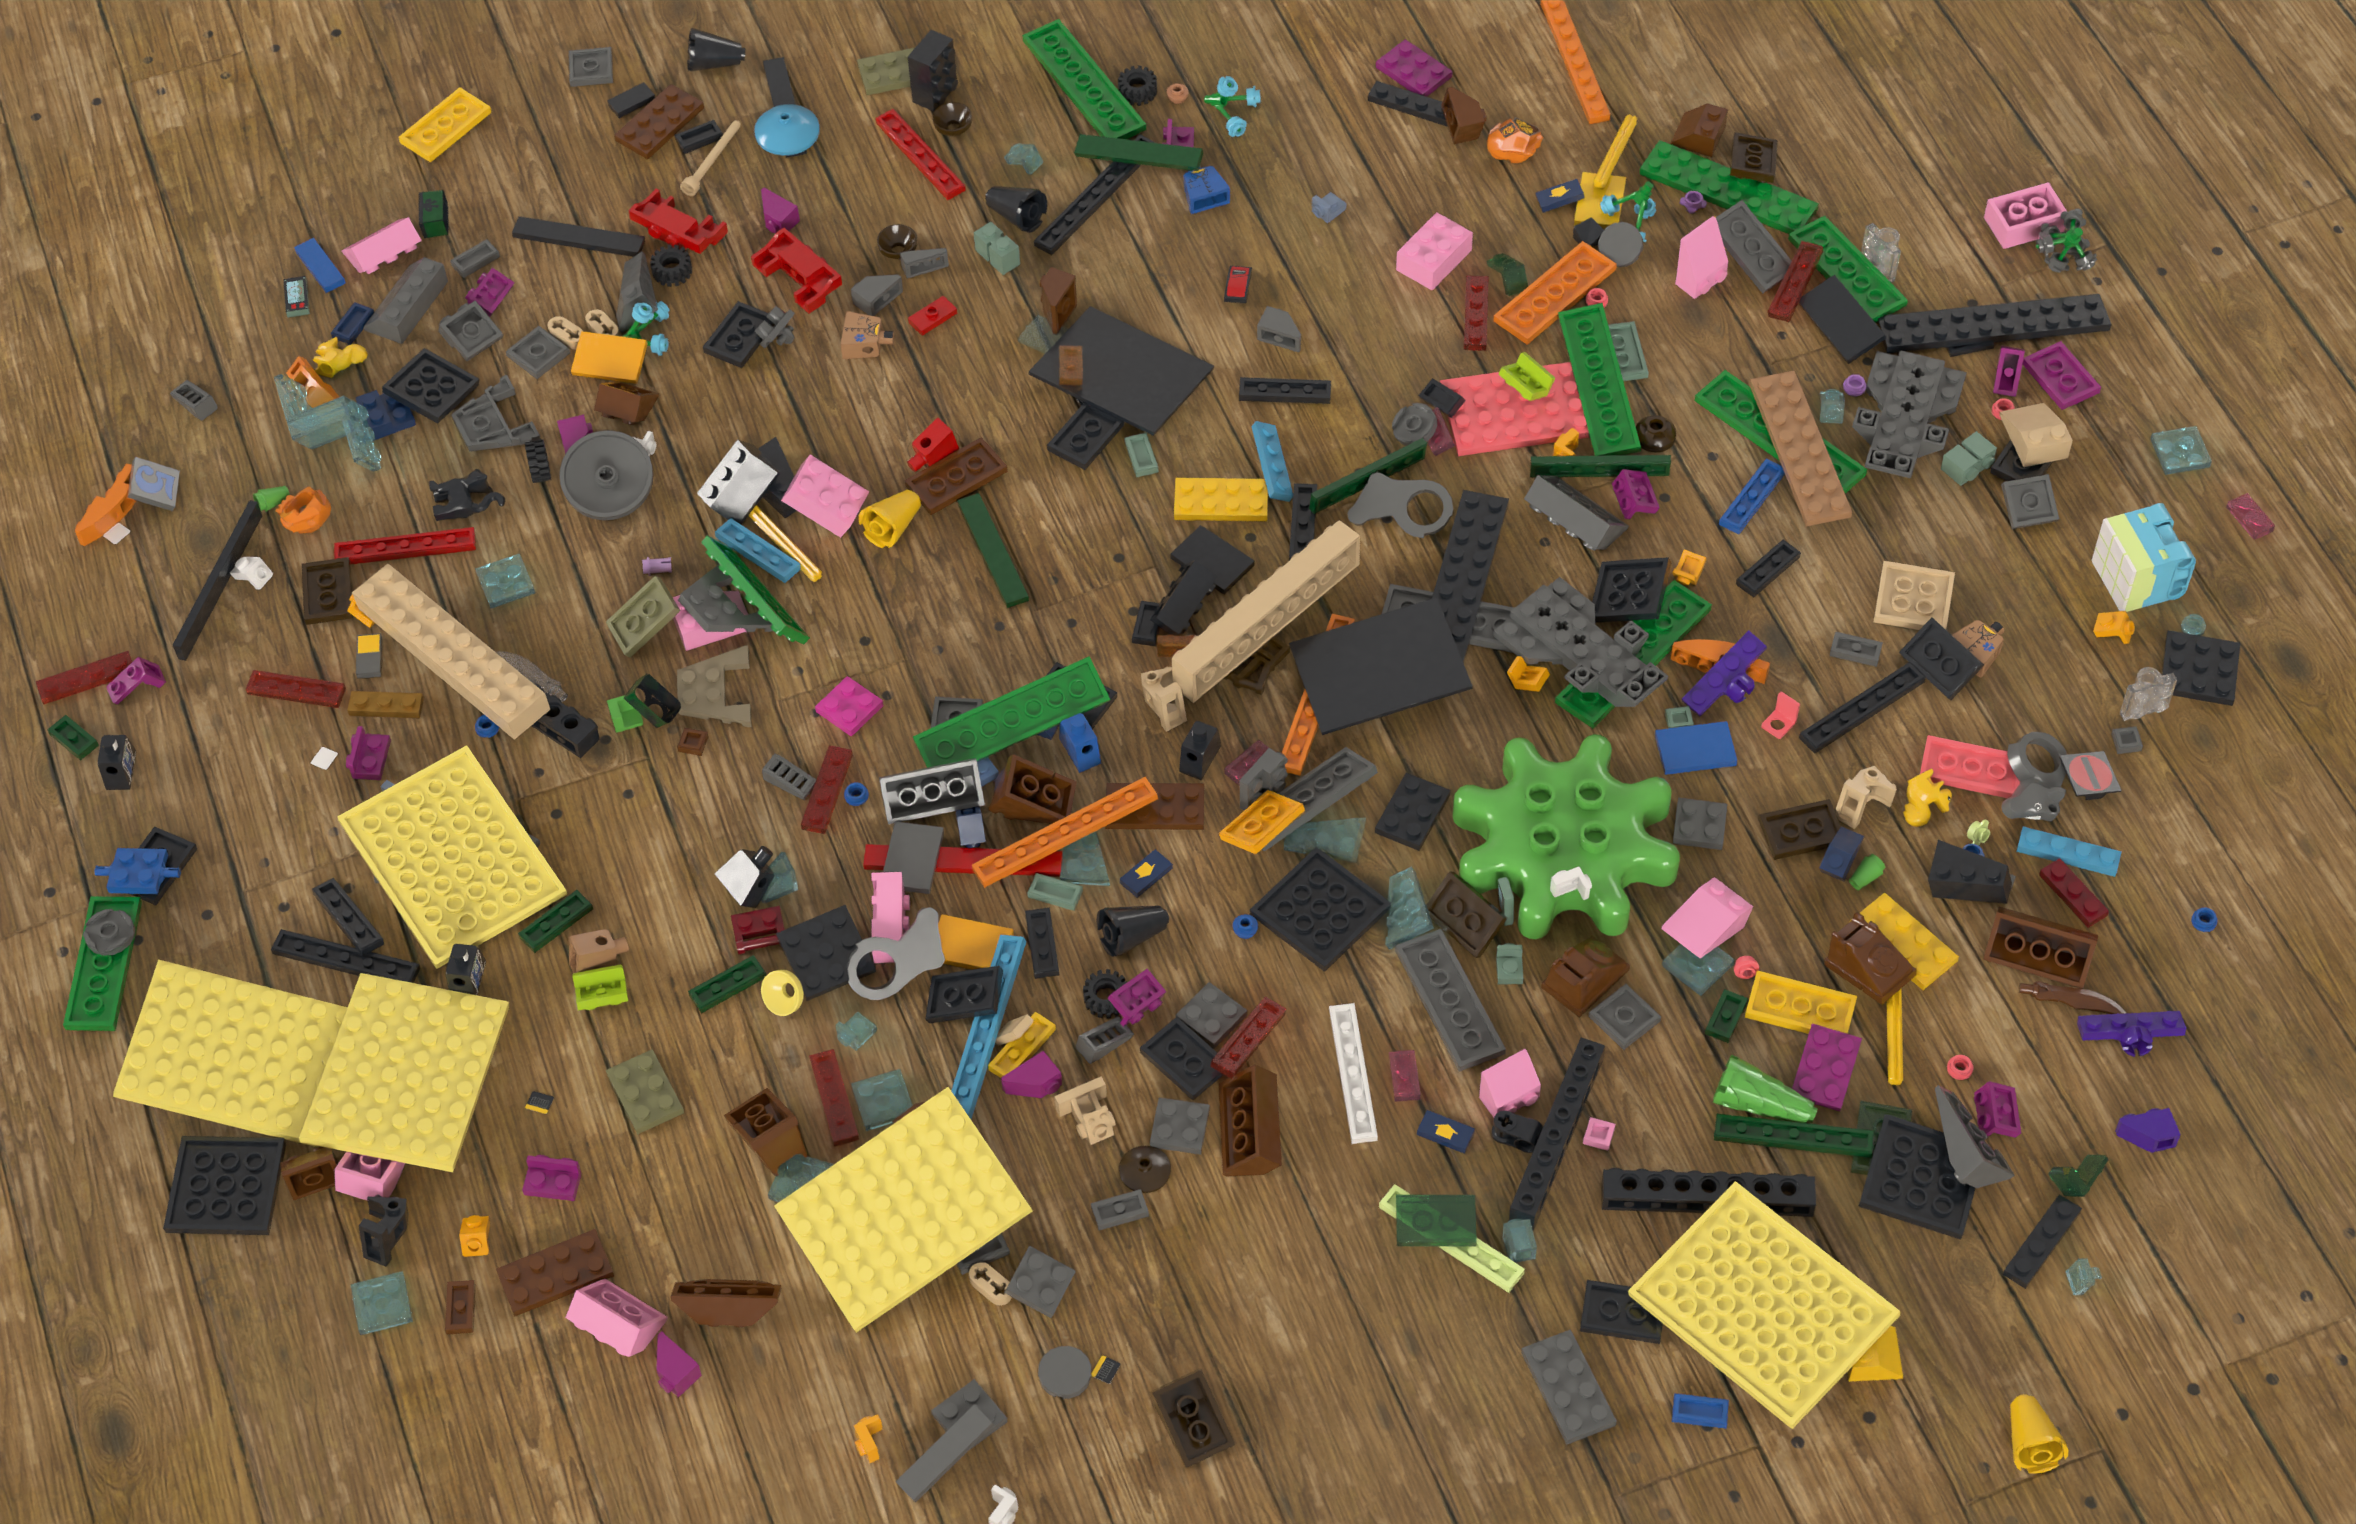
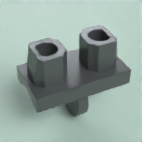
M775 306L766 316L775 326L772 327L764 320L755 330L763 339L760 345L766 348L776 336L778 338L776 341L778 345L783 343L791 344L795 339L792 333L794 328L792 326L785 328L784 326L795 313L790 309L785 313Z

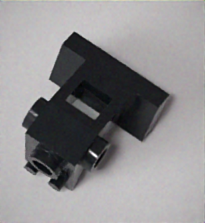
M375 1195V1197L368 1196L369 1215L377 1217L381 1221L376 1223L364 1218L359 1224L363 1258L387 1267L392 1260L391 1250L407 1230L409 1216L407 1199L381 1197V1195Z

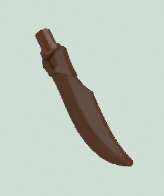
M2036 981L2033 984L2020 983L2019 993L2030 994L2031 997H2035L2038 1001H2059L2074 1009L2098 1011L2108 1014H2127L2120 1005L2110 998L2090 990L2048 985V983Z

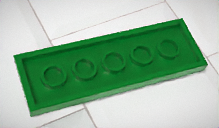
M1825 215L1789 234L1788 240L1826 279L1835 274L1875 323L1878 321V318L1884 315H1891L1907 306L1908 299Z
M708 535L701 543L707 548L706 554L714 561L717 560L720 563L719 569L727 576L730 575L733 578L731 583L737 589L743 590L746 593L745 599L753 606L756 605L759 608L758 614L764 620L772 623L771 629L779 636L784 635L791 642L797 641L804 645L810 637L731 547Z
M91 896L83 932L87 927V921L93 915L105 909H112L113 911H124L131 917L136 935L142 906L141 898ZM82 934L63 1022L65 1030L116 1031L134 939L122 952L103 956L94 953L88 948Z

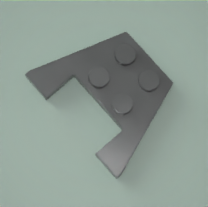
M507 375L501 377L500 382L494 387L490 385L484 390L485 393L478 399H471L451 414L452 420L469 452L523 445L525 442L541 440L532 421L509 430L495 402L516 394Z
M720 564L679 596L678 601L706 632H734L735 628H744L747 632H755L756 628H765V632L773 631L771 629L772 623L764 620L758 612L744 615L737 608V605L726 596L720 587L730 585L733 578L730 575L727 576L719 569L718 566Z

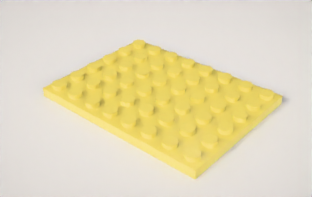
M467 745L337 816L339 823L436 969L449 962L454 944L478 946L567 895L566 889Z
M158 960L113 1097L300 1143L299 1136L348 1007ZM305 1144V1145H309V1146H313V1147H317V1148L319 1147V1146H315V1145Z
M360 973L299 1136L300 1143L453 1172L509 1009V1002Z
M949 1087L774 1205L856 1333L1033 1212Z
M1736 1181L1628 1290L1631 1298L1791 1429L1805 1417L1900 1316V1310Z

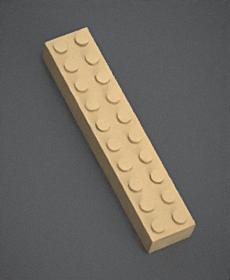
M1340 520L1333 526H1328L1322 535L1317 539L1311 540L1300 553L1294 554L1287 564L1277 568L1270 578L1263 580L1253 592L1246 594L1236 606L1229 608L1218 621L1212 622L1201 635L1195 636L1184 649L1178 650L1172 657L1173 683L1177 682L1181 687L1182 694L1193 703L1354 570L1359 565L1360 535Z
M385 565L352 592L360 611L514 740L550 710L546 695L542 690L391 565Z

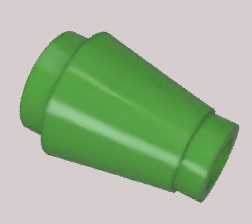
M286 486L260 489L257 493L253 494L254 501L258 502L260 510L267 512L279 505L290 494Z
M1871 854L1869 857L1865 856L1849 879V883L1856 890H1860L1883 875L1885 864L1874 854Z

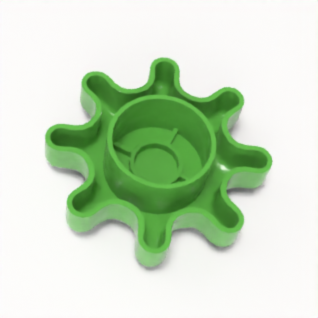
M1593 734L1586 737L1581 743L1577 755L1565 762H1550L1538 753L1535 746L1528 739L1521 737L1513 738L1504 747L1502 771L1509 782L1508 784L1498 789H1486L1467 784L1460 787L1454 795V823L1462 829L1481 835L1486 840L1484 844L1467 851L1462 856L1459 864V876L1479 894L1498 888V879L1507 877L1511 890L1521 899L1518 916L1519 932L1529 939H1539L1547 935L1556 915L1567 910H1580L1587 913L1600 932L1605 935H1620L1628 927L1630 902L1623 890L1626 886L1635 882H1643L1658 887H1666L1673 884L1677 879L1680 854L1676 846L1670 842L1657 839L1645 831V828L1662 821L1669 814L1672 794L1670 784L1665 779L1659 777L1647 778L1632 784L1623 783L1615 779L1609 773L1612 747L1608 739L1602 735ZM1580 867L1583 874L1589 876L1592 888H1590L1588 899L1583 900L1578 889L1555 898L1550 891L1551 878L1559 871H1568Z

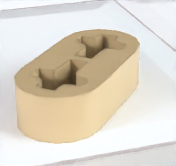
M596 309L587 313L586 323L592 333L605 334V331L613 336H620L617 325L602 310Z
M557 316L550 319L548 322L549 333L568 348L577 349L581 331L583 330L563 317Z
M976 1263L970 1268V1283L976 1290L995 1305L1002 1306L1010 1302L1011 1296L1001 1293L996 1295L995 1288L993 1287L995 1286L1000 1291L1006 1290L1010 1283L1007 1279L986 1263ZM979 1273V1274L982 1275V1274L986 1273V1279H987V1281H986L985 1279H983L982 1277H980V1278L977 1280L976 1274Z

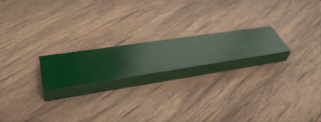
M1080 134L1074 154L1076 157L1198 171L1204 152L1202 148Z
M1421 438L1311 493L1309 509L1313 514L1318 513L1362 491L1372 474L1378 472L1390 477L1424 460L1427 442Z
M1671 455L1531 457L1530 477L1536 478L1538 475L1557 477H1617L1623 469L1646 472L1647 476H1669Z
M980 494L957 500L958 507L1006 607L1010 608L1029 601L1024 585Z
M1726 1114L1716 1115L1714 1141L1872 1158L1873 1130Z

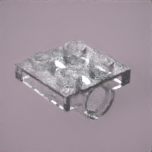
M1871 223L1865 227L1861 253L1892 283L1896 278L1901 253L1898 249L1900 234L1893 228L1879 229L1874 223Z
M2151 667L2140 669L2135 683L2128 685L2120 710L2123 721L2132 718L2139 719L2146 714L2160 713L2169 707L2177 683L2175 675L2170 673L2162 676L2158 670Z

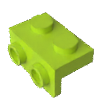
M1526 352L1520 354L1516 363L1501 367L1498 374L1508 385L1514 387L1521 393L1523 398L1529 401L1546 397L1555 380L1551 373Z
M622 965L573 973L578 1010H592L600 1006L618 1005L628 1001L627 984Z

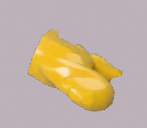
M334 337L318 346L316 353L321 356L313 358V361L318 364L315 372L332 378L339 371L348 368L352 363L358 364L363 362L368 356L367 350L358 344L348 345L343 350L338 349V338Z
M1933 769L1925 771L1907 781L1906 795L1909 803L1905 804L1903 814L1906 822L1914 827H1920L1928 823L1931 815L1928 805L1933 802L1942 813L1949 811V803L1952 797L1951 791L1949 789L1940 790L1944 781L1938 783L1931 781L1930 777L1934 772Z

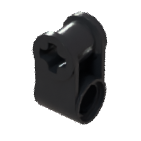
M1504 1110L1496 1113L1494 1116V1126L1492 1127L1491 1135L1498 1143L1517 1148L1526 1153H1533L1544 1126L1535 1119L1526 1118Z

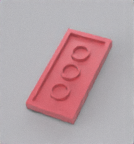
M1930 735L1927 736L1920 774L1933 769L1934 772L1930 777L1933 783L1944 781L1943 785L2004 798L2011 797L2020 785V781L2009 764L2008 751Z

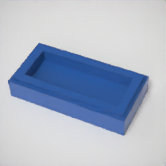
M1674 1393L1672 1422L1726 1429L1729 1400Z

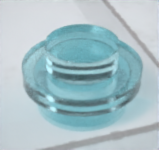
M2190 614L2183 619L2181 629L2184 633L2201 636L2206 630V623L2200 615Z

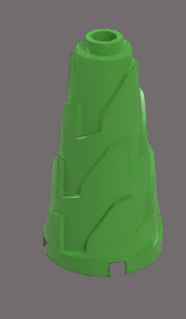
M1734 1055L1729 1057L1726 1064L1727 1069L1722 1073L1712 1101L1713 1103L1765 1117L1771 1116L1781 1120L1800 1123L1813 1122L1818 1109L1813 1107V1101L1801 1096L1792 1088L1784 1085L1783 1082L1762 1072Z

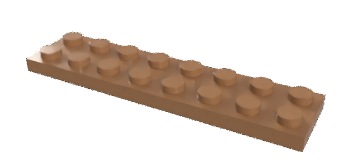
M1795 371L1750 379V388L1805 525L1811 526L1851 518L1852 510Z

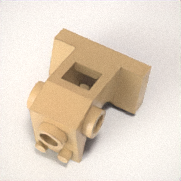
M1172 667L1141 673L1145 702L1160 717L1161 726L1167 732L1186 722L1182 690L1177 682L1173 683Z
M1875 766L1861 770L1853 780L1849 778L1844 783L1835 810L1838 820L1855 829L1860 823L1866 802L1875 799L1891 807L1897 790L1896 785L1891 784L1886 776Z
M1102 1076L1054 1096L1055 1107L1059 1116L1061 1117L1072 1112L1078 1123L1076 1128L1081 1139L1086 1138L1090 1145L1114 1135L1112 1127L1116 1124L1113 1115L1108 1111L1106 1105L1101 1107L1098 1102L1107 1097L1106 1084Z

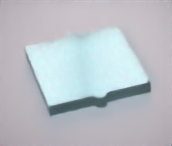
M1037 315L1030 325H1026V329L1018 338V342L1045 354L1068 328L1062 326L1058 334H1054L1047 319Z

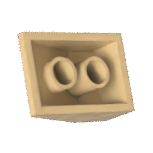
M2045 403L2000 412L1999 415L2024 467L2068 458L2073 440L2065 423Z

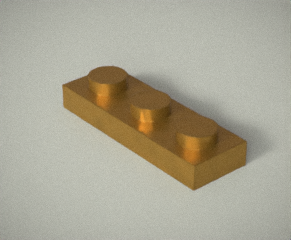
M351 691L347 711L349 716L420 718L424 697L422 693Z

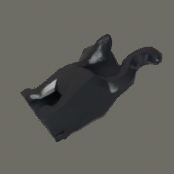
M475 469L467 477L454 478L437 484L435 481H429L435 503L449 500L446 506L441 504L433 506L436 521L467 518L475 513L485 511L493 501H497L500 507H503L506 502L503 494L493 492V489L488 485L487 475L479 469ZM471 493H489L479 504L474 503L471 498Z

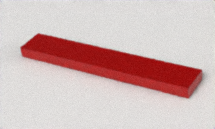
M894 109L875 118L876 124L947 200L966 191L962 181Z
M474 527L337 542L334 543V559L349 557L351 565L476 550V532Z

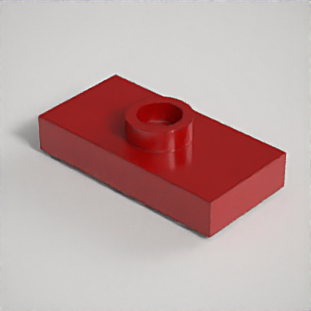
M942 296L908 317V323L923 336L958 314L957 308L947 298Z

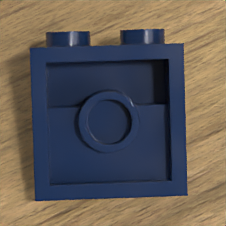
M377 390L355 397L357 404L353 405L356 415L358 418H363L360 421L365 434L370 433L373 441L416 425L410 408L386 394L379 395Z

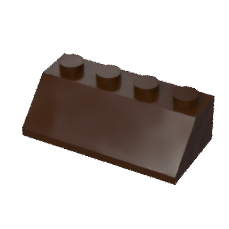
M1999 906L1983 960L2083 989L2098 935Z
M1254 1064L1219 1083L1222 1168L1224 1176L1264 1175L1282 1166L1277 1074Z

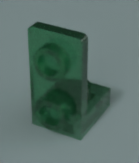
M1504 253L1493 256V259L1487 261V266L1501 273L1506 295H1515L1529 286L1523 263Z
M2087 1155L2077 1170L2073 1167H2053L2048 1175L2064 1196L2084 1197L2089 1192L2098 1175L2103 1171L2109 1159L2106 1155Z

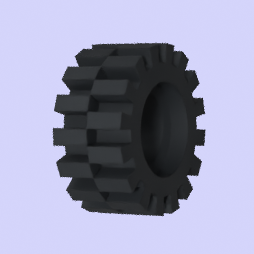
M1131 66V70L1126 68L1124 73L1121 72L1120 77H1118V90L1128 102L1130 101V105L1134 106V103H1137V106H1141V102H1144L1146 105L1148 100L1153 101L1157 95L1156 74L1152 70L1149 71L1148 67L1142 69V66H1138V69H1135L1134 66ZM1134 84L1144 85L1142 87H1132Z
M667 245L668 249H665L664 246L660 247V252L656 250L654 252L655 255L651 256L650 261L655 281L657 283L660 282L663 286L667 283L668 287H672V283H675V286H679L680 281L685 283V278L689 279L691 277L690 274H692V264L688 251H685L683 247L679 250L678 245H675L674 248L671 245ZM671 263L679 264L674 268H665L666 265Z
M544 440L525 442L532 482L538 483L551 480Z
M1106 969V974H1102V970H1098V976L1092 973L1090 980L1087 978L1083 986L1085 1006L1087 1010L1090 1009L1092 1015H1095L1097 1012L1098 1018H1102L1103 1014H1106V1018L1110 1019L1112 1013L1117 1017L1119 1016L1118 1010L1109 999L1103 1000L1098 998L1097 992L1104 988L1116 991L1126 984L1127 981H1125L1123 975L1119 977V972L1117 971L1111 974V970Z

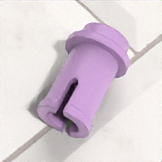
M647 557V560H642L643 574L651 576V573L672 572L671 557L662 559H649Z

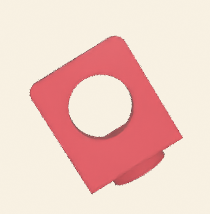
M1780 692L1774 712L1762 723L1761 727L1776 738L1781 739L1797 723L1800 704L1785 693ZM1774 720H1780L1785 726L1783 729L1776 730L1771 727L1770 723Z

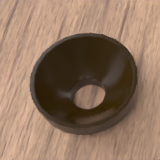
M958 102L942 104L933 113L935 129L941 134L951 137L961 135L970 128L972 113L966 105ZM950 124L959 125V128L955 130H950L947 127Z
M893 224L880 231L877 236V245L879 251L885 257L899 260L901 259L900 253L915 251L917 235L909 226ZM896 246H901L904 248V250L899 253L892 251V249Z
M1658 415L1647 416L1636 425L1639 442L1643 450L1653 453L1663 452L1670 449L1675 443L1676 428L1665 417ZM1652 423H1660L1663 426V428L1660 430H1654L1649 425Z

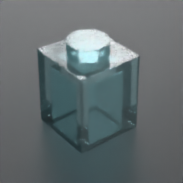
M1513 1219L1508 1223H1504L1502 1237L1508 1258L1515 1263L1536 1259L1537 1245L1530 1219Z

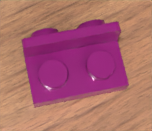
M1168 119V126L1163 127V140H1167V143L1163 144L1194 147V127H1172V119Z
M492 267L488 274L483 272L477 281L479 286L476 289L472 287L465 299L468 300V304L476 301L484 312L491 317L515 282Z
M1623 469L1612 483L1625 519H1630L1636 511L1655 514L1660 508L1646 472Z
M363 726L357 727L356 734H353L351 738V754H348L346 757V768L350 770L353 779H382L391 743L389 735L366 734Z
M1146 969L1110 994L1108 999L1123 1016L1120 1024L1124 1027L1130 1022L1132 1025L1139 1022L1144 1017L1143 1013L1148 1009L1151 1012L1157 1009L1163 1003L1161 998L1166 993V990L1151 972Z
M1989 1081L1974 1093L1978 1118L1977 1124L1980 1130H1983L1987 1136L1997 1133L2016 1138L2021 1134L2014 1087Z
M545 1155L527 1156L528 1171L522 1189L524 1195L575 1201L582 1175L577 1161L570 1158L553 1159Z

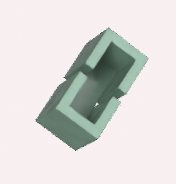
M992 222L987 223L974 232L975 250L984 259L990 260L991 265L1002 275L1020 265L1019 246L1007 235L1004 236V233Z
M1977 431L1962 441L1961 445L1963 447L1958 444L1943 456L1941 470L1960 486L1968 480H1974L1979 472L1983 469H1989L1995 462L1997 447Z

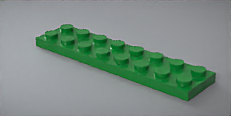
M1060 19L1022 35L1025 45L1101 137L1129 139L1147 130L1143 119Z
M1661 140L1658 141L1647 157L1639 173L1642 176L1685 193L1697 191L1702 194L1703 200L1727 210L1743 200L1762 224L1787 234L1809 224L1819 206L1817 202L1769 183L1731 176L1729 167Z
M1603 303L1558 312L1594 456H1623L1641 452V445Z
M1724 370L1695 395V402L1779 460L1752 390L1748 385L1727 370ZM1822 438L1846 494L1867 475V469Z
M1673 580L1666 587L1659 619L1633 620L1635 624L1649 634L1648 639L1636 657L1646 665L1651 662L1656 666L1672 650L1674 642L1681 641L1711 611L1712 604ZM1571 683L1555 698L1557 705L1592 729L1615 707L1599 693L1581 692Z
M1090 656L919 733L913 736V740L927 768L976 758L978 762L1057 726L1067 718L1079 713L1083 714L1110 701V698Z

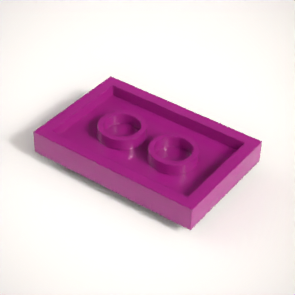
M1406 39L1376 61V68L1409 91L1426 97L1452 78V71Z
M2062 341L2023 358L2022 365L2061 410L2100 393L2101 386Z
M1812 1023L1792 1089L1801 1096L1813 1101L1816 1105L1840 1112L1862 1038Z

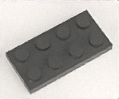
M1743 200L1716 217L1724 247L1762 294L1795 273L1798 269Z
M1571 1329L1521 1349V1354L1566 1445L1616 1426L1617 1421Z

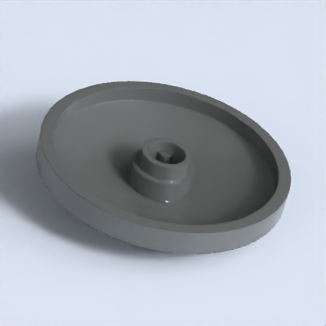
M598 431L582 437L569 448L561 463L560 484L567 501L579 513L592 519L614 520L629 515L644 503L653 484V466L645 448L633 437L617 431Z

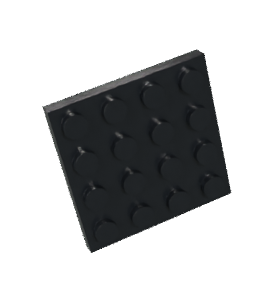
M1315 847L1250 909V915L1325 972L1391 909V902L1319 848Z
M1885 1114L1858 1207L1961 1240L1976 1188L1967 1183L1965 1185L1960 1183L1955 1177V1169L1949 1160L1944 1132Z
M182 1136L163 1226L165 1233L269 1235L281 1175L280 1163L283 1162L286 1148L285 1139L268 1137Z

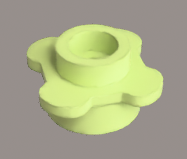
M1984 819L1982 822L1975 821L1971 824L1967 837L1973 841L1972 844L1979 846L1981 842L1987 841L1990 836L1988 820Z

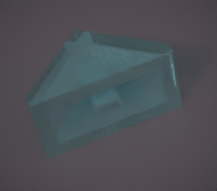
M781 852L769 865L770 869L774 872V878L761 899L762 903L771 902L798 890L795 870L786 853Z

